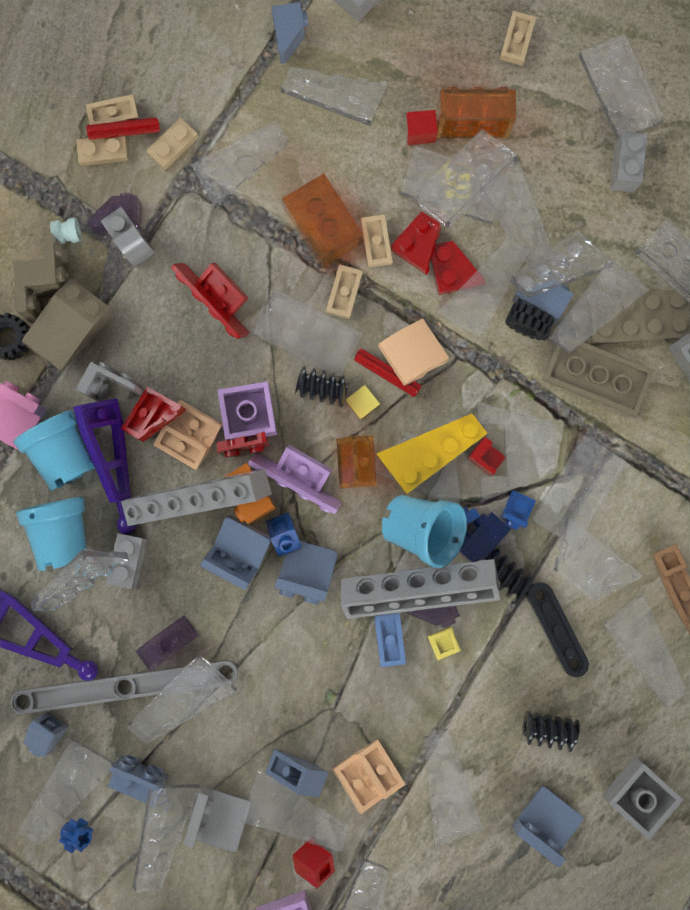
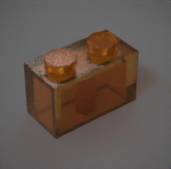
M374 435L337 438L339 489L377 486Z

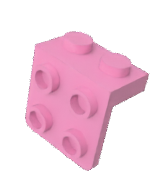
M5 380L4 384L0 383V440L18 450L13 440L39 424L47 408L39 405L41 401L39 398L28 392L25 396L17 392L19 387Z

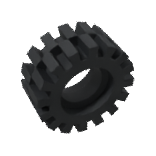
M514 302L505 323L510 329H514L517 333H522L525 337L529 336L531 339L535 338L544 341L547 339L555 319H553L552 315H548V312H543L539 307L535 308L534 305H527L524 302L522 304Z
M0 314V332L5 328H13L16 332L14 343L8 346L0 343V358L3 360H15V357H23L21 353H27L29 350L22 343V339L30 327L14 314Z

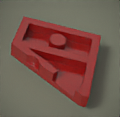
M421 211L390 246L391 251L427 275L430 271L429 263L431 256L435 253V243L440 235V223Z
M454 241L435 244L436 249L434 255L431 256V264L438 295L485 285V279Z
M147 386L121 429L144 442L183 414L186 409Z
M265 432L257 433V436L246 438V436L217 442L218 453L220 455L225 454V458L240 456L241 451L247 450L250 451V454L265 452V447H270L269 439Z

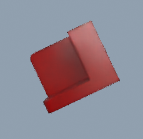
M436 110L407 112V145L436 143L438 135Z
M484 437L467 459L491 477L497 472L496 470L505 459V456L491 446L493 444L492 441Z
M309 839L292 855L295 872L316 889L335 872L333 854L312 839Z

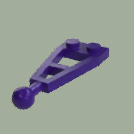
M115 398L75 406L73 409L81 437L109 502H116L120 516L117 521V529L122 534H132L136 530L137 524L127 525L121 501L131 498L125 435L124 430L121 429L123 420L118 400ZM111 425L115 460L106 462L92 429ZM116 468L118 490L109 469Z
M0 588V623L9 608L12 607L35 627L25 646L0 638V648L57 667H62L65 663L77 670L78 676L84 681H91L96 678L98 666L95 662L91 660L81 661L71 655L70 652L73 649L21 601ZM43 635L60 650L57 657L35 650Z

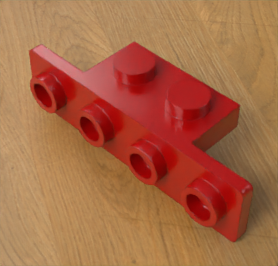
M185 263L172 265L171 269L176 273V278L190 288L195 299L204 303L209 309V314L225 326V330L230 336L236 339L247 337L249 331L234 315L249 298L217 263H211L200 277Z

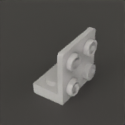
M90 362L76 388L96 401L105 394L108 388V379L140 396L144 392L140 389L141 384L137 380L124 373L119 377V373L114 368L103 362H100L99 365Z
M202 786L196 799L183 845L193 848L196 841L236 852L251 801Z

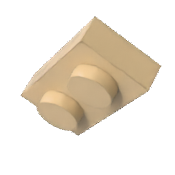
M516 11L512 12L499 60L523 66L536 20L535 16Z
M133 94L85 104L90 125L139 119L136 100Z
M180 117L146 152L165 171L199 136Z
M126 136L89 140L88 138L76 139L80 166L129 161Z
M385 214L361 218L368 268L392 265L393 261Z
M339 264L326 309L327 314L350 320L363 274L362 270Z

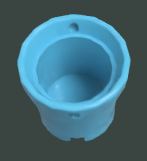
M73 410L53 416L35 425L13 440L18 450L23 454L25 453L51 492L78 479L86 471L89 470L90 472L95 469L77 428L78 424Z
M399 495L389 503L387 507L388 510H391L389 518L383 517L382 533L386 541L417 555L425 564L433 568H443L454 560L464 543L467 530V518L464 509L458 503L444 500L433 502L406 495Z
M82 496L33 506L16 512L19 524L25 528L38 571L46 570L45 567L51 565L55 569L82 562V559H89L82 512L85 511L84 498Z

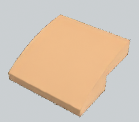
M424 319L399 330L378 345L404 386L424 377L428 371L447 363L449 360L448 355Z
M180 400L177 404L186 409L185 412L161 429L153 445L197 470L219 435L223 424Z
M375 740L332 768L360 814L364 813L381 799L388 798L405 785V782L379 740Z

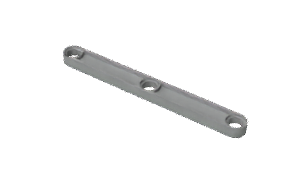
M223 660L99 678L91 681L29 688L16 692L12 696L11 707L18 714H28L227 685L237 678L238 668L234 662ZM222 666H231L233 669L231 679H223L220 676L219 670ZM120 681H130L132 690L129 694L120 692ZM22 694L30 698V706L27 709H23L18 705V698Z

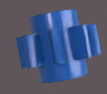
M79 818L78 821L70 819L61 828L59 842L64 844V849L70 853H73L75 849L82 852L92 840L91 832L93 829L88 827V821Z

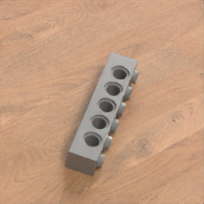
M260 469L141 494L121 501L127 525L131 526L255 502L272 493L266 470Z
M494 559L462 564L454 563L443 568L427 567L341 579V607L347 619L500 600L498 574Z

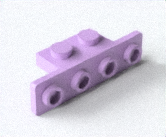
M291 445L286 447L278 464L258 453L248 463L255 471L265 469L267 476L273 478L278 485L292 489L300 498L311 500L318 504L319 508L325 512L336 514L342 504V501L321 490L333 469Z

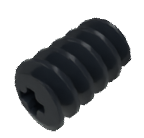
M303 366L298 376L295 394L300 390V397L304 398L309 392L311 400H314L319 394L321 403L329 397L330 405H333L338 399L339 406L343 407L349 383H346L345 375H342L339 381H336L335 373H332L329 379H327L326 371L323 370L317 376L316 368H313L307 374L306 366Z
M497 548L491 551L484 560L494 559L498 581L500 582L499 591L507 587L506 597L515 594L514 603L517 604L531 588L532 576L528 574L523 577L524 569L519 568L515 570L516 563L514 561L507 564V555L499 558L500 550Z
M526 711L523 719L522 733L526 737L528 745H531L533 739L536 738L538 747H541L543 741L546 740L549 749L552 748L554 742H557L558 750L561 751L563 745L567 744L568 752H572L574 745L577 744L580 732V722L578 719L573 723L570 718H566L563 721L560 716H556L552 719V716L549 714L542 718V715L538 712L532 717L531 712Z

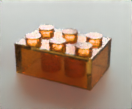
M447 87L440 89L436 108L437 138H509L516 120V89H508L507 87H497L495 89Z
M324 173L282 198L283 209L321 268L363 244V233Z

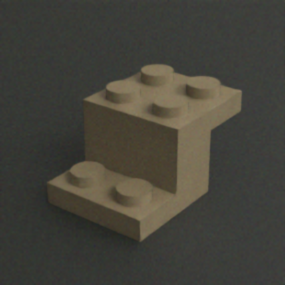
M42 234L44 259L13 262L16 312L30 323H34L44 309L43 302L40 299L52 298L71 278L70 273L67 271V264H70L69 250L53 234Z

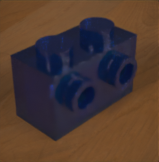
M493 512L487 513V515L482 513L473 523L476 527L470 534L466 532L459 554L468 562L485 560L511 528Z

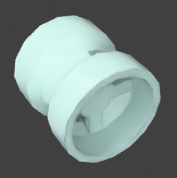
M69 218L63 223L59 220L50 222L51 234L62 242L63 245L66 241H71L72 243L82 241L77 218Z

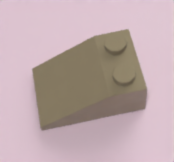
M70 278L53 295L22 339V343L62 372L111 322L110 307Z

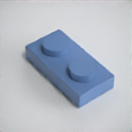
M400 613L375 615L380 667L406 664Z

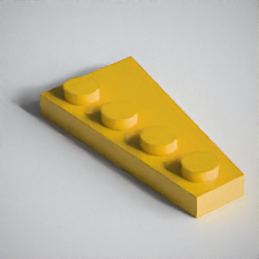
M469 414L381 451L376 455L407 495L484 437L487 432L475 416Z

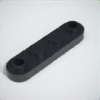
M543 582L533 583L526 594L527 600L563 671L572 677L585 675L589 668V661L552 588ZM537 590L543 592V597L539 600L535 597ZM572 659L578 661V665L575 668L570 666Z

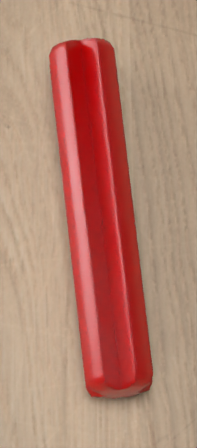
M155 117L87 125L86 131L88 139L95 140L157 133L160 131L158 118Z
M360 348L356 353L354 360L412 397H415L420 391L421 384L413 381L404 386L390 365L366 350Z

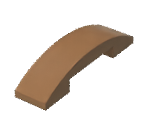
M674 544L652 555L665 590L690 635V577L685 569L688 566L677 544Z

